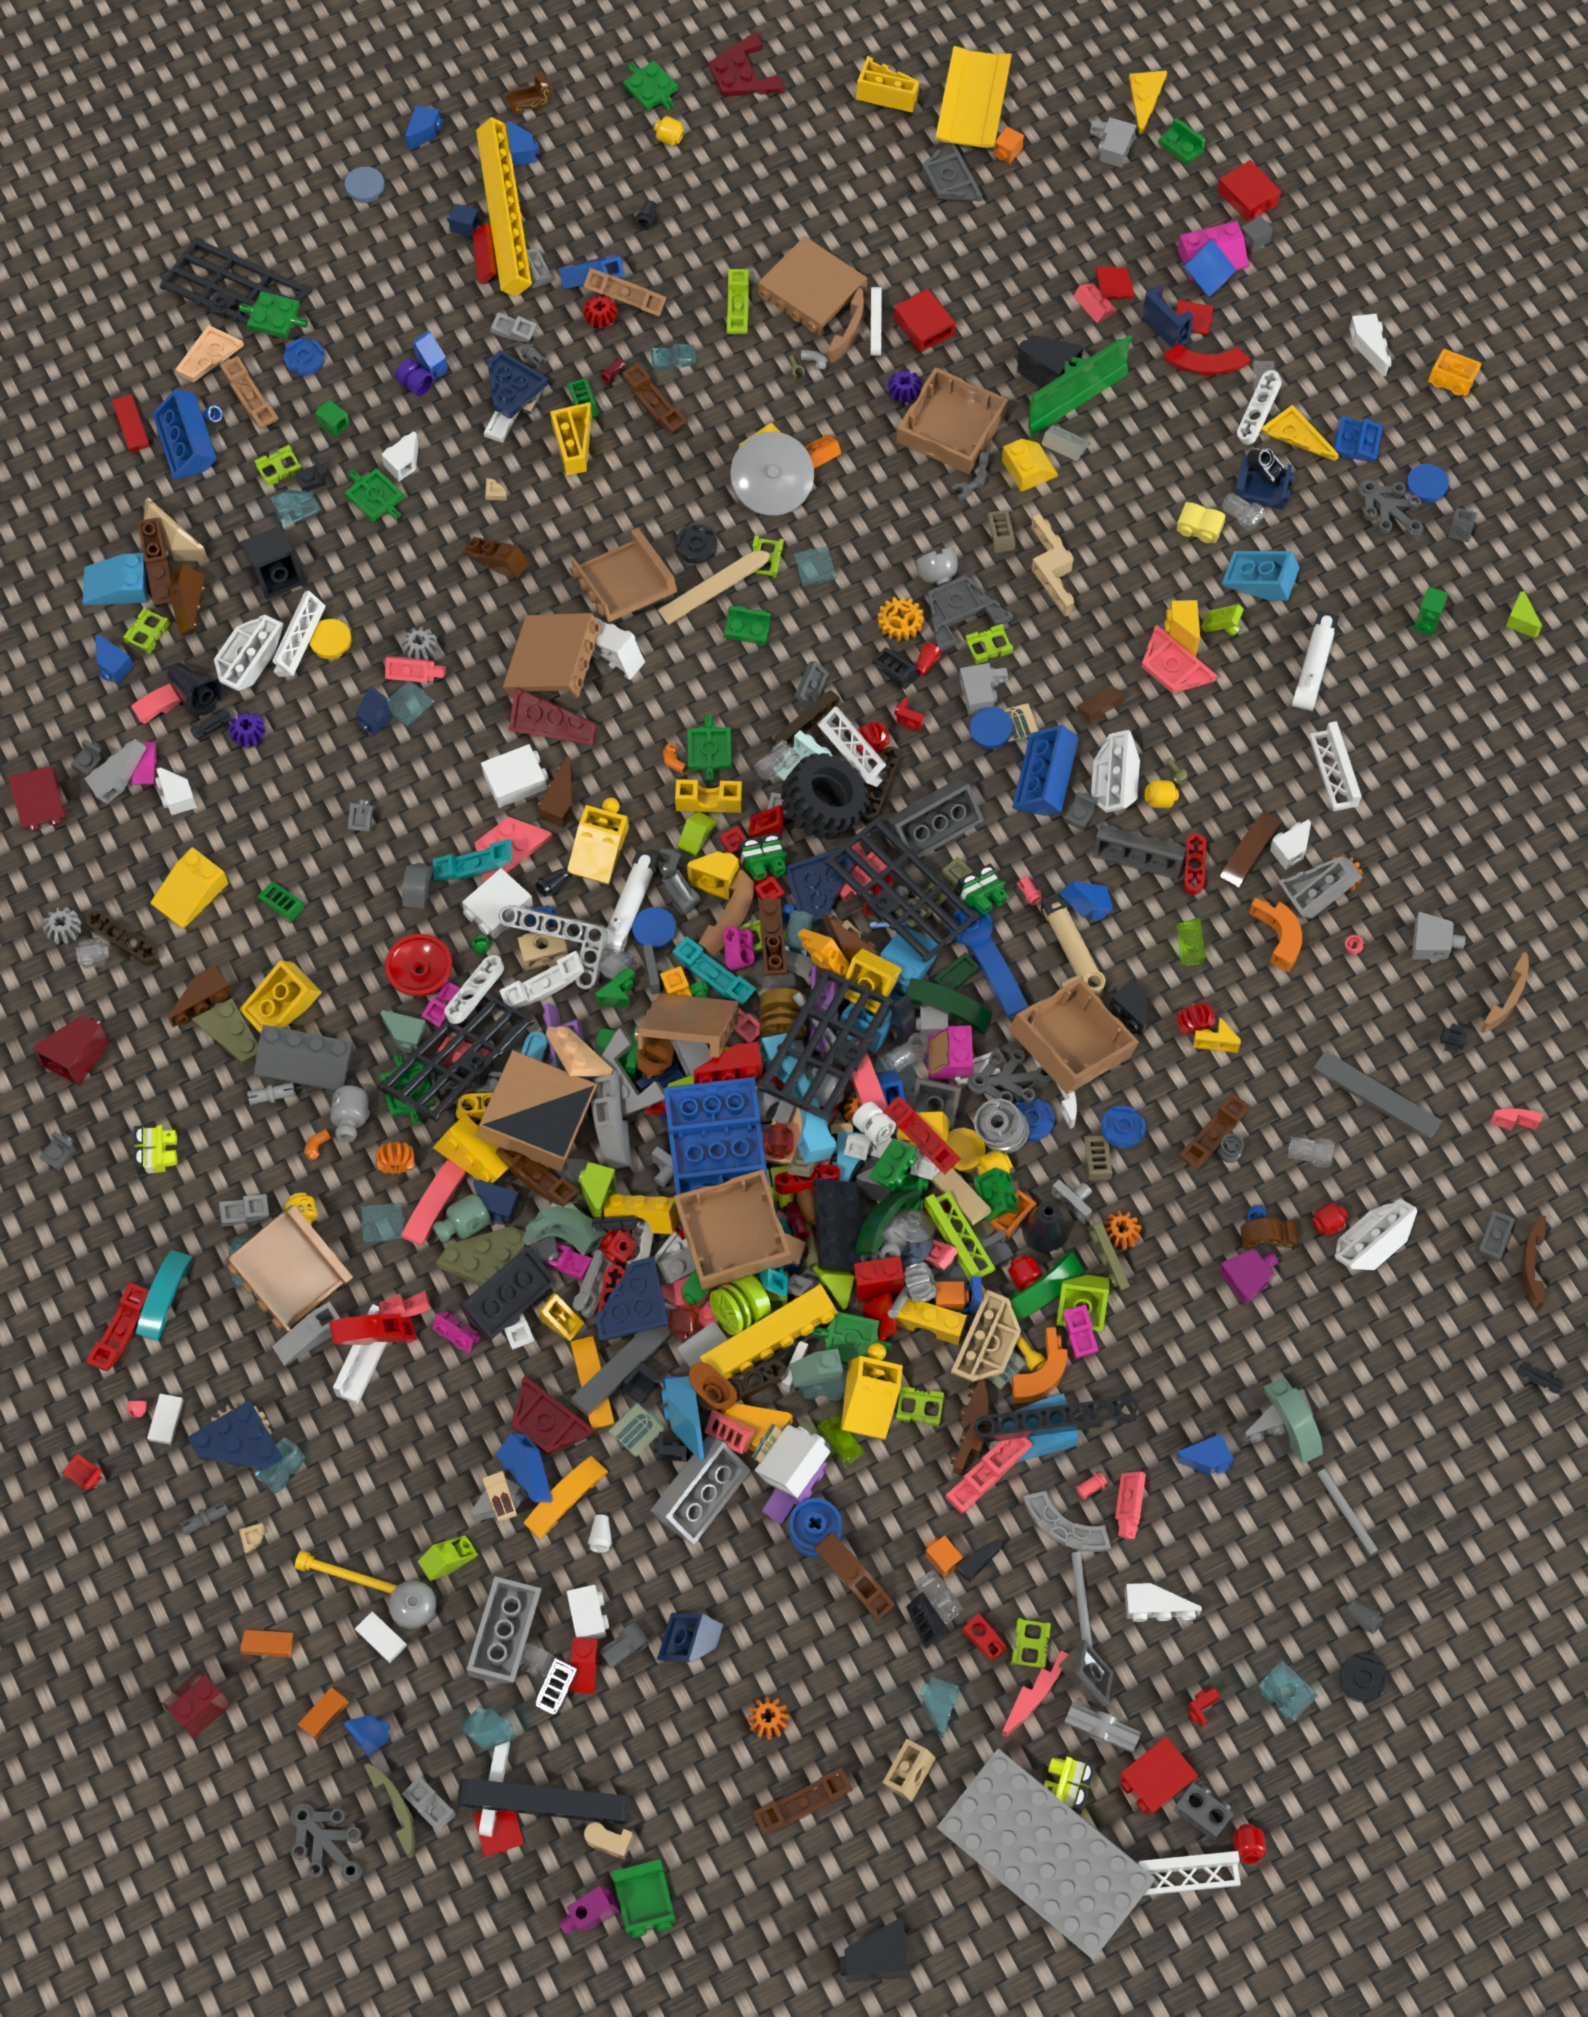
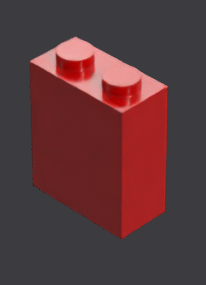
M1249 160L1220 178L1217 192L1247 222H1250L1254 218L1256 219L1261 216L1265 211L1273 209L1278 205L1281 190Z
M929 289L916 293L912 298L901 301L894 307V320L920 353L953 336L955 333L954 320Z
M900 1256L854 1264L853 1284L857 1304L870 1302L874 1297H880L886 1293H891L892 1298H897L904 1288V1274Z
M1165 1736L1120 1773L1119 1779L1121 1781L1119 1785L1125 1793H1131L1137 1800L1135 1804L1143 1814L1147 1813L1152 1817L1197 1779L1198 1774Z

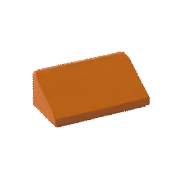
M828 434L805 446L811 457L814 469L841 454L838 441Z
M1019 1189L1015 1193L1018 1199L1019 1213L1014 1215L1008 1212L989 1223L997 1232L1004 1231L1006 1241L1020 1228L1026 1217L1036 1209L1037 1203Z
M245 1630L240 1652L242 1655L291 1658L294 1633Z
M331 1687L297 1725L316 1741L347 1707L349 1702Z

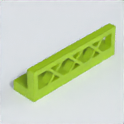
M950 1192L937 1198L934 1194L926 1197L925 1208L946 1243L958 1251L955 1258L969 1282L972 1276L983 1277L995 1271L994 1265ZM948 1200L951 1205L950 1214L943 1211L940 1203ZM951 1220L961 1222L963 1225L961 1233L955 1231L950 1222ZM962 1239L973 1242V1253L967 1251ZM973 1259L983 1260L987 1268L979 1271Z

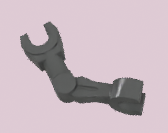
M981 451L979 471L973 481L957 483L952 487L953 493L957 491L963 492L957 497L959 502L964 501L971 494L972 490L985 485L989 452Z

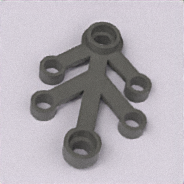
M1372 480L1361 482L1358 492L1361 498L1365 500L1364 519L1367 521L1375 519L1377 514L1376 508L1373 507V500H1375L1380 505V524L1378 529L1381 533L1388 534L1391 531L1390 513L1406 527L1405 534L1408 538L1415 540L1421 537L1423 532L1421 522L1417 520L1412 521L1397 508L1418 509L1421 503L1419 496L1412 495L1409 499L1385 498L1381 494L1402 496L1406 489L1405 485L1397 482L1393 486H1378Z
M1014 1050L1011 1060L1001 1073L994 1077H990L995 1068H999L1002 1065L1003 1056L997 1052L992 1053L989 1063L982 1072L973 1073L969 1076L967 1086L975 1095L986 1093L994 1099L1007 1097L1009 1098L1008 1101L1012 1102V1094L1021 1098L1023 1103L1030 1104L1034 1101L1035 1092L1030 1088L1022 1089L1016 1083L1035 1081L1039 1086L1046 1087L1052 1083L1053 1079L1043 1067H1039L1035 1072L1012 1074L1025 1059L1023 1051ZM1014 1056H1020L1021 1059H1016ZM996 1058L999 1062H994L992 1059ZM992 1086H1001L1008 1091L1000 1092ZM1029 1094L1031 1098H1027L1024 1095Z
M308 1804L295 1806L290 1815L292 1824L297 1828L296 1843L291 1851L293 1857L297 1860L306 1858L308 1851L305 1847L308 1830L314 1836L312 1862L308 1866V1874L314 1879L320 1878L323 1875L322 1856L324 1848L342 1868L341 1875L346 1882L355 1883L359 1881L362 1877L360 1865L355 1861H349L332 1841L358 1843L362 1838L361 1831L357 1827H351L348 1830H321L315 1823L332 1822L335 1825L343 1824L346 1816L341 1809H334L332 1812H315ZM301 1812H306V1819L299 1820V1814ZM336 1813H341V1820L334 1821V1815ZM357 1831L358 1837L350 1839L349 1835L351 1832ZM298 1848L304 1849V1853L301 1856L295 1855ZM319 1866L320 1872L316 1875L312 1874V1868ZM349 1867L355 1868L353 1875H347Z

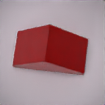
M777 805L751 816L748 837L760 838V836L779 832L780 838L783 839V805Z

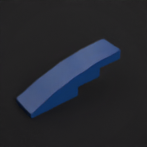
M991 937L981 944L970 945V950L979 962L980 970L988 981L992 994L1007 1017H1013L1028 1008L1009 967Z

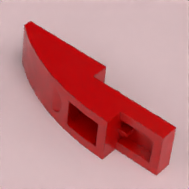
M400 1314L356 1316L329 1322L333 1345H371L375 1342L411 1343L416 1340L412 1317H401Z

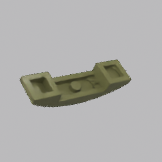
M956 857L942 870L941 875L938 877L943 881L945 880L954 891L958 879L972 873L973 870L959 857ZM931 883L924 889V891L928 894L936 886L933 883ZM941 891L932 898L940 906L948 900ZM916 896L907 902L913 907L921 899ZM926 904L917 911L924 919L933 913ZM900 908L895 914L900 917L905 912ZM910 917L904 921L910 928L918 925Z
M369 1763L364 1765L376 1791L379 1792L385 1788L387 1789L404 1825V1828L397 1831L396 1834L408 1858L414 1857V1829L406 1804L393 1783L380 1770Z

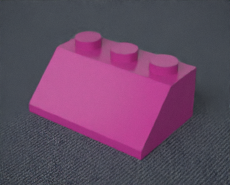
M1237 221L1180 235L1178 252L1183 264L1194 256L1203 244L1212 238L1236 270L1248 268L1245 240ZM1188 274L1190 281H1194Z

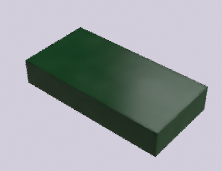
M965 952L933 979V983L956 991L979 972L981 967Z

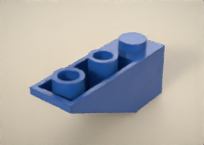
M617 253L558 269L563 289L584 285L590 268L618 278L625 276L621 257Z
M510 1433L496 1453V1456L502 1462V1467L510 1471L515 1477V1482L528 1492L527 1495L532 1501L536 1503H551L552 1497L539 1449L527 1435Z

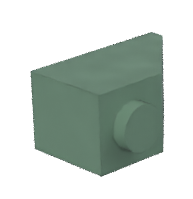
M385 1010L381 1011L383 1023L397 1048L405 1053H411L423 1043L427 1032L425 1020Z
M838 1349L814 1352L790 1364L794 1388L841 1380L842 1366Z

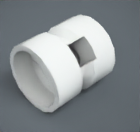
M872 1101L863 1104L856 1111L852 1119L853 1124L861 1132L865 1133L866 1137L875 1145H880L889 1139L896 1128L895 1122L888 1115L883 1114V1111Z

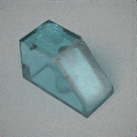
M289 489L271 497L274 512L283 527L321 510L312 492Z
M931 1677L929 1684H923L920 1697L924 1698L923 1707L938 1736L944 1738L959 1686Z

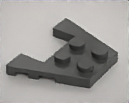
M966 575L928 591L936 643L941 652L956 646L957 641L949 626L986 611L994 626L1004 625L1013 621V615L1009 611L1006 612L996 600L989 598L985 591Z

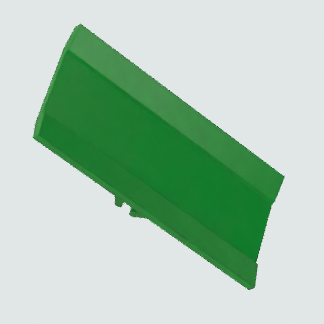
M1129 335L1124 339H1118L1088 359L1072 357L1071 362H1074L1076 367L1070 366L1068 361H1065V373L1032 394L1028 421L1030 435L1034 436L1127 376L1128 349L1133 337Z

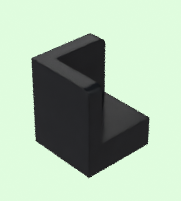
M641 1361L624 1380L622 1391L637 1403L642 1404L658 1386L660 1375Z

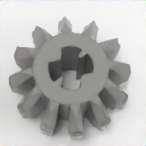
M421 626L418 631L412 628V633L405 632V639H402L401 642L405 656L428 660V657L434 658L435 651H438L437 637L432 635L430 629L424 631V628Z
M57 907L56 913L49 911L48 915L50 918H44L43 921L45 924L43 931L47 934L48 940H54L57 945L62 941L68 945L69 939L76 941L75 934H81L80 926L82 924L77 913L74 911L70 912L67 907L63 911Z
M925 1262L914 1263L905 1268V1283L914 1302H926L936 1296L937 1289L928 1264Z

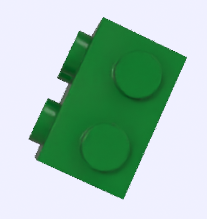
M635 1026L633 1034L627 1033L634 1046L618 1059L629 1078H635L636 1071L639 1069L637 1065L638 1041L635 1040V1030L639 1026ZM608 1029L599 1030L594 1051L597 1055L602 1056L616 1031Z

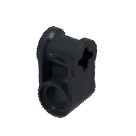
M1254 448L1247 454L1248 464L1268 486L1273 487L1281 473L1283 474L1287 470L1286 466L1279 461L1270 449Z

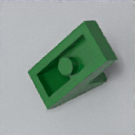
M628 967L595 993L596 1003L599 1006L630 1008V1000L624 991L628 992L634 987L636 983L635 972Z

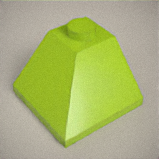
M588 1162L586 1169H582L580 1172L579 1183H581L582 1193L593 1218L602 1217L604 1219L603 1207L609 1196L615 1195L617 1191L615 1169Z
M1084 1275L1062 1281L1056 1325L1066 1327L1063 1311L1086 1305L1093 1326L1092 1330L1103 1332L1109 1293V1278Z

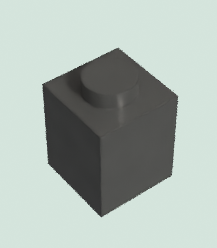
M1261 216L1241 227L1245 247L1253 253L1271 241L1273 228Z

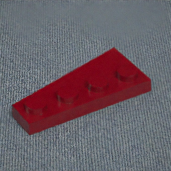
M515 688L509 731L594 745L597 723L522 689Z

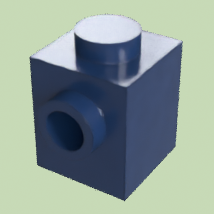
M455 203L452 211L450 210L447 215L450 231L473 237V233L480 222L478 209Z

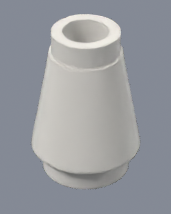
M596 1515L594 1517L588 1540L590 1550L593 1552H607L612 1545L609 1517L606 1515Z

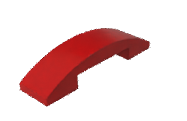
M736 826L719 836L726 852L738 858L736 851L739 842L747 839L741 829ZM738 858L739 870L744 871L743 866ZM768 872L765 878L756 881L751 873L747 874L754 881V893L760 900L778 899L785 895L775 878L771 877Z
M900 1096L883 1111L944 1175L961 1160Z
M129 1283L119 1301L120 1307L100 1343L96 1342L86 1360V1364L106 1372L111 1369L123 1353L138 1326L140 1315L149 1293L148 1289Z

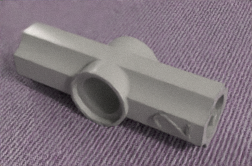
M1072 1702L1064 1722L1088 1733L1090 1738L1104 1744L1111 1743L1131 1753L1134 1752L1141 1734L1140 1731L1117 1722L1115 1717L1101 1711L1096 1713Z

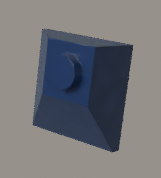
M671 1613L657 1660L694 1662L717 1647L723 1624L704 1614Z

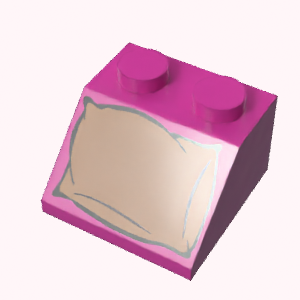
M949 1026L927 1037L928 1080L955 1079L956 1077L962 1079L969 1078L973 1074L972 1026Z

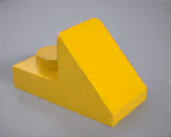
M1219 1018L1217 1033L1206 1029L1195 1032L1193 1048L1238 1053L1241 1040L1225 1021Z

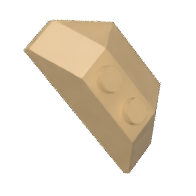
M149 497L145 499L144 520L158 517L167 556L171 557L174 561H205L207 555L204 547Z
M989 1290L986 1291L951 1370L952 1374L971 1382L1003 1374L1021 1333L1008 1298Z

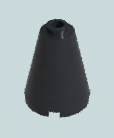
M181 662L175 663L169 668L167 677L191 713L197 716L207 715L216 708L215 703L218 700H222L224 686L219 682L218 678Z
M1047 1201L1041 1203L1026 1217L1022 1225V1235L1028 1247L1036 1252L1045 1254L1054 1250L1057 1251L1064 1245L1068 1236V1226L1059 1207L1055 1203Z

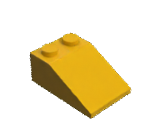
M192 847L175 864L150 903L176 925L184 929L229 883L223 870Z
M280 960L239 1010L260 1033L262 1032L263 1024L285 1028L305 1012L322 992L295 963Z

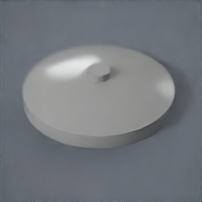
M764 432L752 436L739 447L731 463L730 480L735 495L746 508L764 516H780L792 512L805 501L813 485L814 468L809 453L798 440L780 432Z

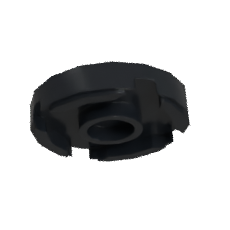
M694 524L691 527H685L676 537L677 553L683 560L689 563H704L716 553L717 538L714 532L705 525Z
M1356 1654L1348 1658L1340 1669L1339 1682L1341 1689L1347 1697L1355 1702H1374L1383 1696L1388 1687L1389 1675L1380 1659L1371 1654Z

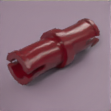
M788 1202V1208L784 1206V1212L788 1218V1226L793 1230L795 1238L806 1241V1237L809 1238L810 1233L805 1225V1216L800 1213L796 1202Z

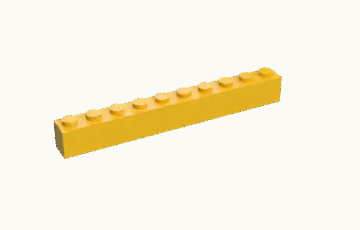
M490 117L476 130L500 288L501 291L517 297L532 285L507 126L505 123Z

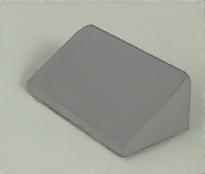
M526 249L532 282L530 288L534 289L553 282L554 279L539 250Z
M1052 425L1045 432L1042 445L1078 461L1089 445V441Z
M713 1321L676 1349L691 1368L695 1363L702 1362L700 1356L727 1341L728 1338L718 1324Z

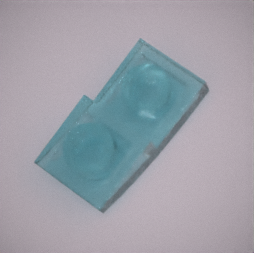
M674 344L672 349L652 348L651 350L653 369H674L696 364L694 345Z

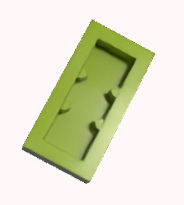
M1239 604L1209 610L1206 613L1201 629L1205 633L1224 629L1231 636L1235 635L1240 629L1238 622L1244 609Z

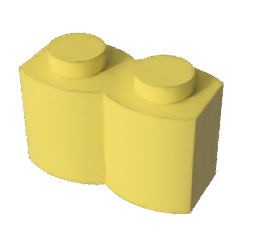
M1186 502L1177 522V531L1186 537H1198L1205 543H1216L1225 523L1226 515L1214 509H1206L1198 504Z

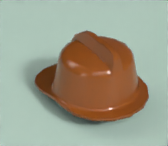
M649 1037L642 1049L637 1048V1065L640 1071L647 1074V1079L650 1080L652 1076L662 1075L671 1066L674 1047L670 1039Z
M698 1362L691 1366L689 1381L696 1391L699 1404L703 1408L711 1411L725 1410L735 1405L737 1392L734 1386L714 1367L704 1362Z

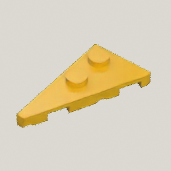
M1167 71L1129 74L1139 134L1143 133L1147 126L1150 114L1153 112L1157 102V97L1160 95L1162 85L1167 78Z
M1293 405L1261 428L1263 434L1333 461L1339 458V454Z

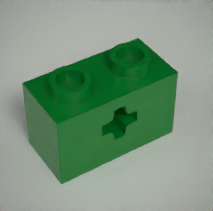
M1427 587L1414 630L1422 634L1434 636L1448 596L1447 592Z

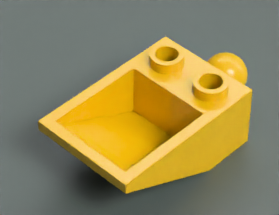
M615 798L605 799L602 809L588 805L585 806L578 826L567 874L609 885L629 828L628 817L617 814L620 805Z
M873 1343L867 1350L869 1358L858 1356L848 1362L841 1430L884 1440L886 1439L899 1395L903 1366L881 1361L886 1356V1349L880 1343Z

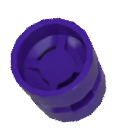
M408 358L397 368L395 380L403 386H407L411 392L419 397L429 391L434 381V375L425 368H421L413 359Z

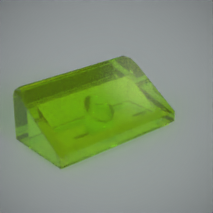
M1200 918L1176 924L1181 965L1204 964L1205 951Z
M835 1415L819 1423L817 1429L827 1443L830 1444V1447L842 1463L847 1466L865 1452L850 1432L841 1430L842 1421Z

